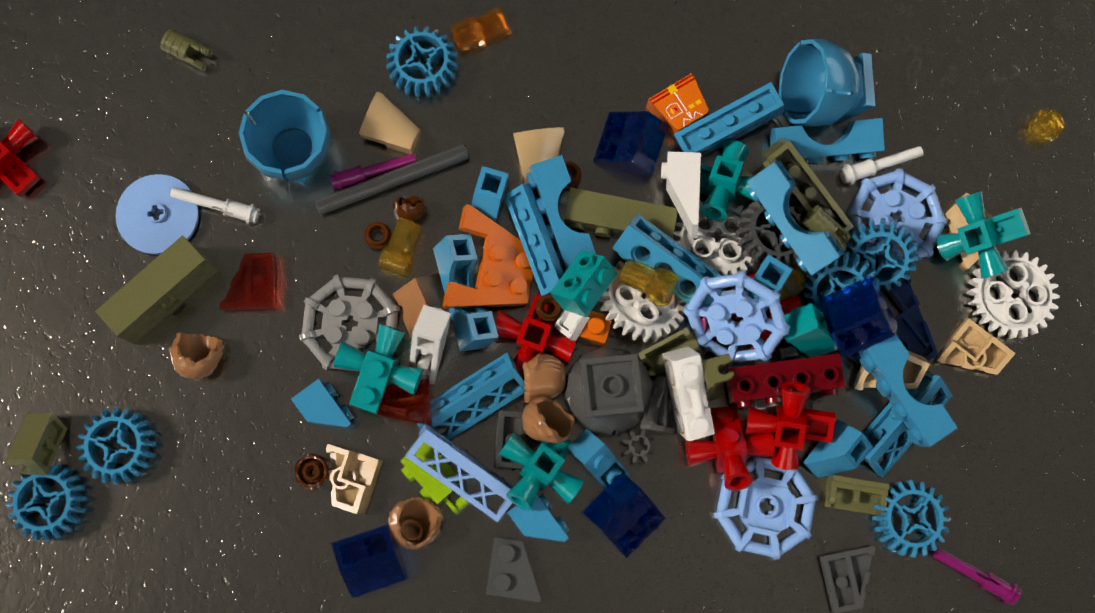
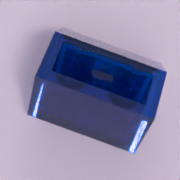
M649 111L609 112L593 161L630 174L653 175L668 125Z
M868 276L820 298L829 334L843 358L896 336L898 322L872 276Z
M623 472L583 511V514L626 558L666 519L646 493Z
M389 525L331 543L339 572L352 598L407 580L396 541L392 538Z

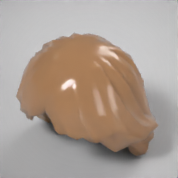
M177 333L172 346L169 347L175 371L180 376L190 379H204L212 375L224 354L223 348L225 345L222 344L223 340L218 337L204 336L203 334L198 336L197 334Z
M538 353L532 360L523 363L524 389L526 390L524 392V400L526 403L538 397L554 399L561 395L566 387V370L560 359L549 354Z
M548 397L533 399L526 405L522 414V426L529 437L538 441L556 444L565 442L568 439L575 421V416L569 414L562 404Z
M417 496L405 501H399L392 511L389 512L388 522L394 541L400 547L415 550L425 547L435 539L440 532L441 521L444 516L439 510V506L434 505L430 500Z

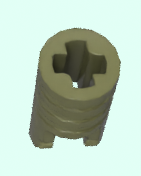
M172 28L166 31L160 44L161 50L204 72L207 64L193 57V54L197 50L204 55L211 56L214 51Z
M819 205L810 209L803 217L801 224L812 232L829 230L844 252L847 247L846 244L850 240V234Z

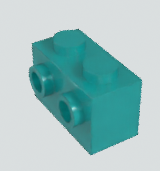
M581 250L550 294L563 310L587 317L617 276V273L605 256Z
M812 303L804 307L794 308L790 313L784 315L790 329L789 333L783 337L787 343L793 344L801 353L803 352L809 357H817L843 347L836 323Z

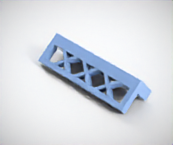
M427 424L423 426L419 432L418 439L406 453L405 457L498 522L512 504L506 494L513 486ZM425 442L434 448L435 459L423 461L415 453ZM438 452L445 457L438 458ZM452 461L457 465L458 475L444 476L440 473L439 463ZM430 464H436L437 470L431 467ZM461 468L468 474L461 475ZM469 478L477 479L480 481L481 492L468 493L463 488L462 480ZM459 480L460 486L455 484L453 481ZM484 485L491 490L484 491ZM498 494L505 501L495 512L486 505L485 496ZM476 497H482L483 503L476 499Z

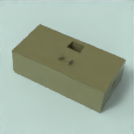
M182 235L95 312L116 336L135 344L218 270L193 243Z

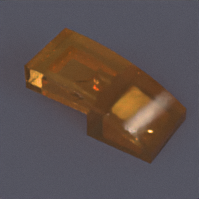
M500 7L477 18L472 15L450 27L461 52L482 46L512 33Z

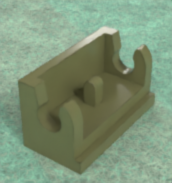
M688 327L638 353L641 361L646 363L649 368L647 372L654 378L656 376H666L662 353L689 346L700 354V358L706 354L698 344L692 329Z
M729 354L701 361L707 401L719 398L724 390L720 389L714 392L716 387L720 383L729 381L734 375L733 372H728L725 375L721 374L725 366L732 361Z
M53 412L26 414L4 461L8 465H23V467H20V474L48 475L66 434V426Z
M837 475L827 476L823 507L881 515V512L885 513V511L881 510V508L878 511L873 507L875 504L887 506L885 497H888L890 484Z

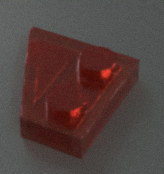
M273 252L245 254L239 265L238 273L234 275L230 283L231 287L224 301L222 300L220 303V309L222 311L274 309L275 254Z
M421 379L415 395L410 394L395 384L387 386L376 415L432 425L429 379Z

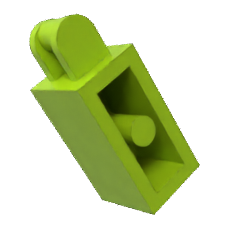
M425 442L415 453L423 461L435 459L434 448ZM438 452V458H443ZM404 457L401 460V463L405 466L401 471L411 482L415 479L423 487L419 492L425 499L430 500V502L435 501L438 505L444 501L456 515L470 504L461 496L452 503L447 497L454 492L408 458ZM447 462L439 463L440 473L444 476L458 475ZM430 464L431 467L437 470L436 464ZM459 480L453 481L455 484L460 486Z

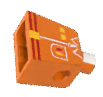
M692 73L649 98L646 107L673 137L676 132L703 119L709 114V109Z

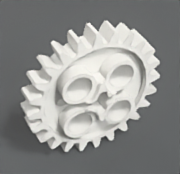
M699 201L698 225L706 224L710 229L704 230L698 226L696 240L691 238L681 217L679 219L680 222L675 223L674 230L676 232L673 234V240L722 276L738 274L739 271L747 273V267L753 268L754 264L751 263L752 256L750 254L742 256L746 248L744 246H737V241L739 242L742 238L736 236V232L731 233L726 230L727 227H733L736 230L740 228L736 224L742 218L740 216L743 209L742 205L735 210L733 202H729L727 218L723 221H713L702 215L700 208L703 204ZM702 248L705 249L708 252V254L702 255L699 254L696 250ZM724 252H732L736 257L729 258L724 255Z
M1017 250L1010 252L1009 256L1006 251H1002L999 254L1009 271L1012 270L1016 273L1017 282L1010 278L1009 271L981 279L980 269L977 268L972 272L977 278L968 281L970 285L975 287L967 291L968 295L974 296V300L970 301L968 305L977 307V310L972 313L973 316L981 314L982 318L979 321V325L989 323L988 332L998 329V337L1005 336L1008 333L1009 339H1014L1017 335L1023 339L1028 337V333L1030 335L1039 333L1038 328H1046L1047 323L1045 320L1050 321L1054 319V316L1049 311L1058 309V306L1052 303L1053 300L1060 298V295L1052 293V290L1057 288L1058 284H1050L1049 280L1054 277V274L1046 275L1044 273L1047 264L1041 267L1037 266L1038 257L1029 261L1028 252L1019 257ZM990 287L997 291L998 299H994L990 295ZM1029 290L1035 293L1036 302L1029 298ZM1009 308L1016 311V320L1009 315Z
M629 260L625 264L619 261L616 267H613L617 276L599 299V301L604 302L600 310L609 312L605 318L606 321L614 319L613 329L621 326L623 328L622 335L625 336L628 332H631L633 340H636L639 335L642 336L644 342H647L650 337L655 342L661 336L666 339L670 333L676 331L684 320L683 305L685 302L674 293L665 290L652 277L643 274L640 268Z

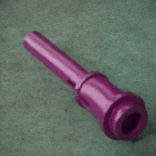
M413 153L364 168L358 165L357 167L338 172L335 169L334 173L329 174L333 189L339 188V190H342V187L364 182L367 177L396 170L414 163L416 159Z
M939 547L931 554L933 558L981 583L982 589H986L1002 598L1005 604L1011 603L1014 605L1021 595V589L1018 588L1016 583L1010 584L991 572L986 574Z

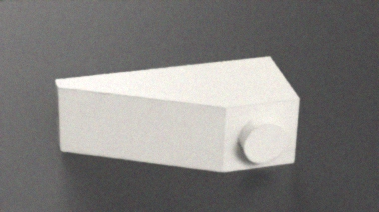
M668 152L667 162H662L661 179H666V190L691 238H697L701 153Z
M423 305L412 332L409 367L422 368L421 381L434 385L449 330L451 313L441 308Z

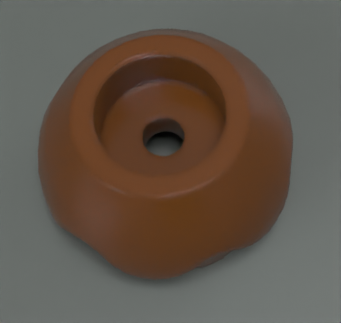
M411 196L407 199L398 197L395 203H393L395 214L403 220L420 219L427 209L425 199L420 200L416 196Z
M317 454L305 455L295 464L296 482L310 490L321 487L329 478V465L323 457ZM311 469L315 470L314 474H310Z

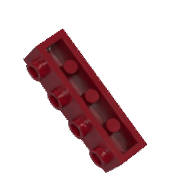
M840 353L728 368L725 371V374L728 372L734 373L733 377L726 383L730 404H737L738 408L755 406L754 401L765 400L766 405L781 403V386L783 383L790 381L800 382L810 387L811 391L807 399H810L811 393L821 392V397L838 395V390L846 387Z

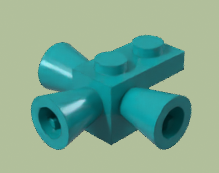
M736 140L726 141L723 145L722 156L717 155L713 167L700 165V193L708 195L700 211L703 216L710 220H725L727 218L728 201L734 202L737 193L754 200L748 191L750 186L747 183L753 177L742 176L743 164L750 152L744 143Z
M982 191L955 200L969 225L957 228L959 233L937 236V247L943 259L948 261L964 251L966 255L978 251L981 279L1009 271L995 245L1031 234L1022 208L985 219Z
M379 323L376 349L367 350L366 354L347 342L342 341L336 353L333 367L360 371L349 405L375 414L378 413L386 387L391 385V382L410 394L415 395L422 378L423 369L397 365L399 358L392 356L406 332Z
M514 431L498 454L524 466L519 473L523 478L506 494L508 499L519 508L530 511L538 490H543L550 484L569 504L584 483V480L559 470L565 461V456L569 452L567 447L572 441L567 439L565 442L557 444L541 441L535 451H533Z

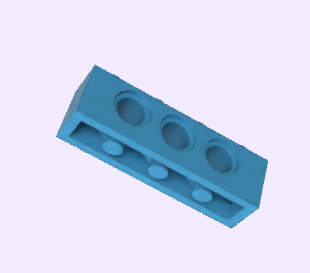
M638 213L612 247L623 259L629 260L640 268L643 274L652 277L665 290L674 293L686 304L690 302L697 291L702 278L706 276L710 278L722 276ZM642 246L646 247L650 252L645 251ZM664 263L669 264L672 268L667 267ZM687 280L692 281L695 285L690 284ZM708 294L702 304L709 306L714 301V298Z

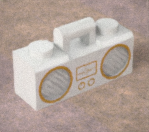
M689 346L662 353L677 432L687 441L715 434L706 396L700 354Z

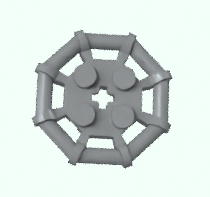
M339 274L333 275L332 280L303 301L305 303L302 334L299 335V338L320 361L323 369L327 371L329 369L349 370L333 367L342 341H345L362 351L369 343L377 342L379 319L387 318L386 325L397 329L398 313L401 312L400 307L396 306L377 283V279L373 277L371 279L341 277ZM344 288L363 289L364 291L361 297L346 296ZM335 290L337 291L339 298L331 301L329 306L324 307L320 304ZM372 294L384 309L378 312L373 309L368 302ZM315 312L323 313L321 329L313 330ZM348 317H353V320L358 322L357 327H352V331H347V327L343 325V322L347 321ZM324 336L333 348L327 353L316 339Z

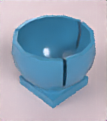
M809 39L798 42L788 53L780 73L779 96L784 103V116L792 124L802 125V127L832 125L835 122L843 123L875 107L872 55L861 53L853 58L840 44L827 39Z
M279 90L262 95L245 110L246 114H243L239 130L246 160L267 177L287 182L296 181L306 186L313 172L326 160L331 142V133L326 114L306 95Z

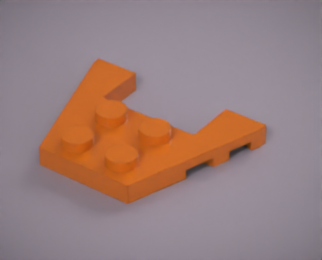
M466 204L463 207L459 230L485 238L475 289L450 281L446 286L442 308L526 305L529 300L533 272L521 240L473 206Z

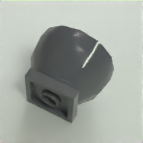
M603 346L582 354L568 370L569 373L566 374V387L563 396L570 414L575 416V421L591 433L612 436L614 431V435L617 436L636 428L643 419L653 384L646 366L638 359L637 354H631L623 349Z

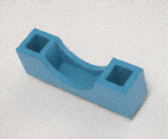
M883 118L849 121L842 136L828 145L813 141L806 134L802 125L769 129L770 146L784 137L790 140L802 158H806V163L823 162V156H833V161L848 160L849 154L859 153V158L876 157L877 151H885Z
M560 155L531 165L529 167L530 172L526 173L531 189L536 188L539 196L536 199L541 215L545 214L548 223L545 226L551 241L554 240L557 249L555 252L560 265L566 271L581 250L596 253L589 234L571 230L560 218L558 199L564 187L571 182L563 156Z
M781 161L772 163L747 181L750 186L748 189L750 195L757 203H762L766 209L764 212L765 217L773 226L777 225L782 232L780 235L781 240L788 249L793 248L798 256L796 261L804 272L808 271L812 276L845 254L829 230L823 232L808 231L794 221L789 210V198L796 183Z
M471 234L446 235L433 248L444 293L450 281L474 288L473 273L478 259ZM482 306L475 308L454 307L449 309L459 351L483 349L499 338L492 311H487Z
M894 331L883 334L858 351L861 357V365L868 373H872L877 381L875 385L878 391L884 397L887 396L893 405L891 407L893 414L898 420L904 422L908 428L907 435L914 444L919 445V447H931L958 428L942 404H922L912 398L907 392L903 382V369L910 354Z

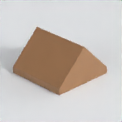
M439 273L414 278L392 294L397 306L400 307V314L411 339L423 305L438 307L449 312V309L442 308L445 293ZM450 317L449 329L453 328V324H452L451 317Z

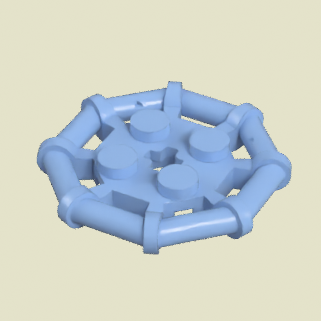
M899 168L874 178H864L860 182L861 187L850 209L846 210V217L849 218L854 226L852 229L860 233L859 224L862 223L861 220H867L869 224V220L874 219L875 225H880L881 218H885L886 225L889 226L893 220L890 213L895 214L897 212L901 215L902 222L897 223L896 229L905 225L907 227L905 235L913 233L914 240L912 242L918 243V250L915 252L919 254V259L923 257L930 258L934 254L933 249L937 243V236L941 234L944 226L948 225V218H945L934 190L936 187L905 173L903 169ZM893 183V190L884 194H880L877 190L878 187ZM904 184L920 192V194L914 197L902 191V185ZM869 196L874 201L869 211H863L861 209ZM925 198L933 217H925V208L920 203ZM923 226H932L926 240L923 241L919 237ZM882 236L868 239L864 244L866 242L873 243L875 240L880 241ZM892 239L890 249L897 252V256L903 258L904 252L900 253V245ZM885 249L879 251L878 254L876 253V257L880 259L882 255L885 257Z
M739 271L738 274L713 278L706 276L702 278L700 286L692 299L684 306V314L688 317L698 344L716 356L729 354L732 361L727 365L733 366L734 363L753 360H769L771 353L783 336L789 333L790 329L782 311L778 291H772L747 276L744 271ZM735 286L736 288L734 290L721 291L720 289L723 287ZM744 288L750 290L751 292L755 293L761 298L758 299L757 297H754L753 299L747 296L748 292H746ZM708 294L714 298L710 307L702 304ZM769 306L773 319L767 318L764 307ZM732 313H736L738 317H743L740 322L733 321L731 319ZM699 316L707 318L710 328L706 331L703 329ZM764 329L772 331L766 342L760 338ZM716 336L718 342L724 345L729 344V348L726 349L711 339ZM752 344L754 349L737 351L739 345Z
M752 456L751 459L746 461V467L749 473L754 470L757 478L753 480L749 487L739 490L737 509H728L732 491L725 488L723 474L717 510L714 513V517L719 520L732 540L735 550L772 557L773 560H778L781 555L805 539L809 540L812 534L810 531L818 495L813 493L798 468L782 470L773 466L770 458ZM764 469L783 474L780 480L765 477ZM790 479H792L802 496L795 498L791 494L786 484ZM765 498L770 499V504L774 505L773 511H768L767 515L763 514V509L759 508L760 502H764ZM797 504H804L801 522L798 524L794 522ZM736 515L740 517L741 522L747 528L742 535L730 517ZM790 527L795 533L779 543L776 535ZM753 533L769 536V545L750 541Z

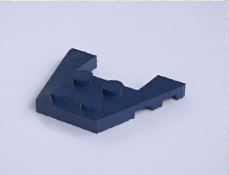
M901 278L902 285L900 287L892 283L890 291L885 289L902 313L862 343L857 340L844 321L837 324L843 346L837 350L861 366V357L858 351L870 344L874 336L880 337L885 333L894 331L906 350L926 358L928 362L938 355L928 324L924 321L921 314L919 300L912 290L911 279L905 280Z

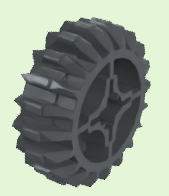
M752 202L748 205V209L742 211L740 215L742 218L736 224L740 228L736 231L735 235L742 238L737 246H744L746 248L742 256L750 254L752 256L751 263L754 264L759 261L760 266L768 254L788 267L789 265L793 266L796 264L798 256L793 248L788 249L786 252H781L783 241L780 235L782 232L777 225L773 226L765 217L763 225L756 227L757 218L765 216L764 212L766 209L761 202ZM791 204L789 210L792 218L800 227L805 228L801 224L802 220L800 219L803 212L796 213L794 211L795 204Z

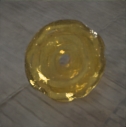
M1040 109L1031 118L1030 127L1032 133L1038 139L1052 141L1060 137L1065 128L1063 116L1054 109Z

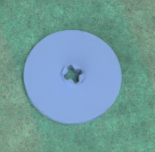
M154 174L142 177L129 185L121 195L116 207V224L122 238L134 249L152 255H160L182 235L189 240L198 224L199 207L196 204L170 197L172 187L192 192L186 184L169 175ZM155 209H159L161 212H164L163 214L159 215V220H156L154 217H151V215H154L156 213Z

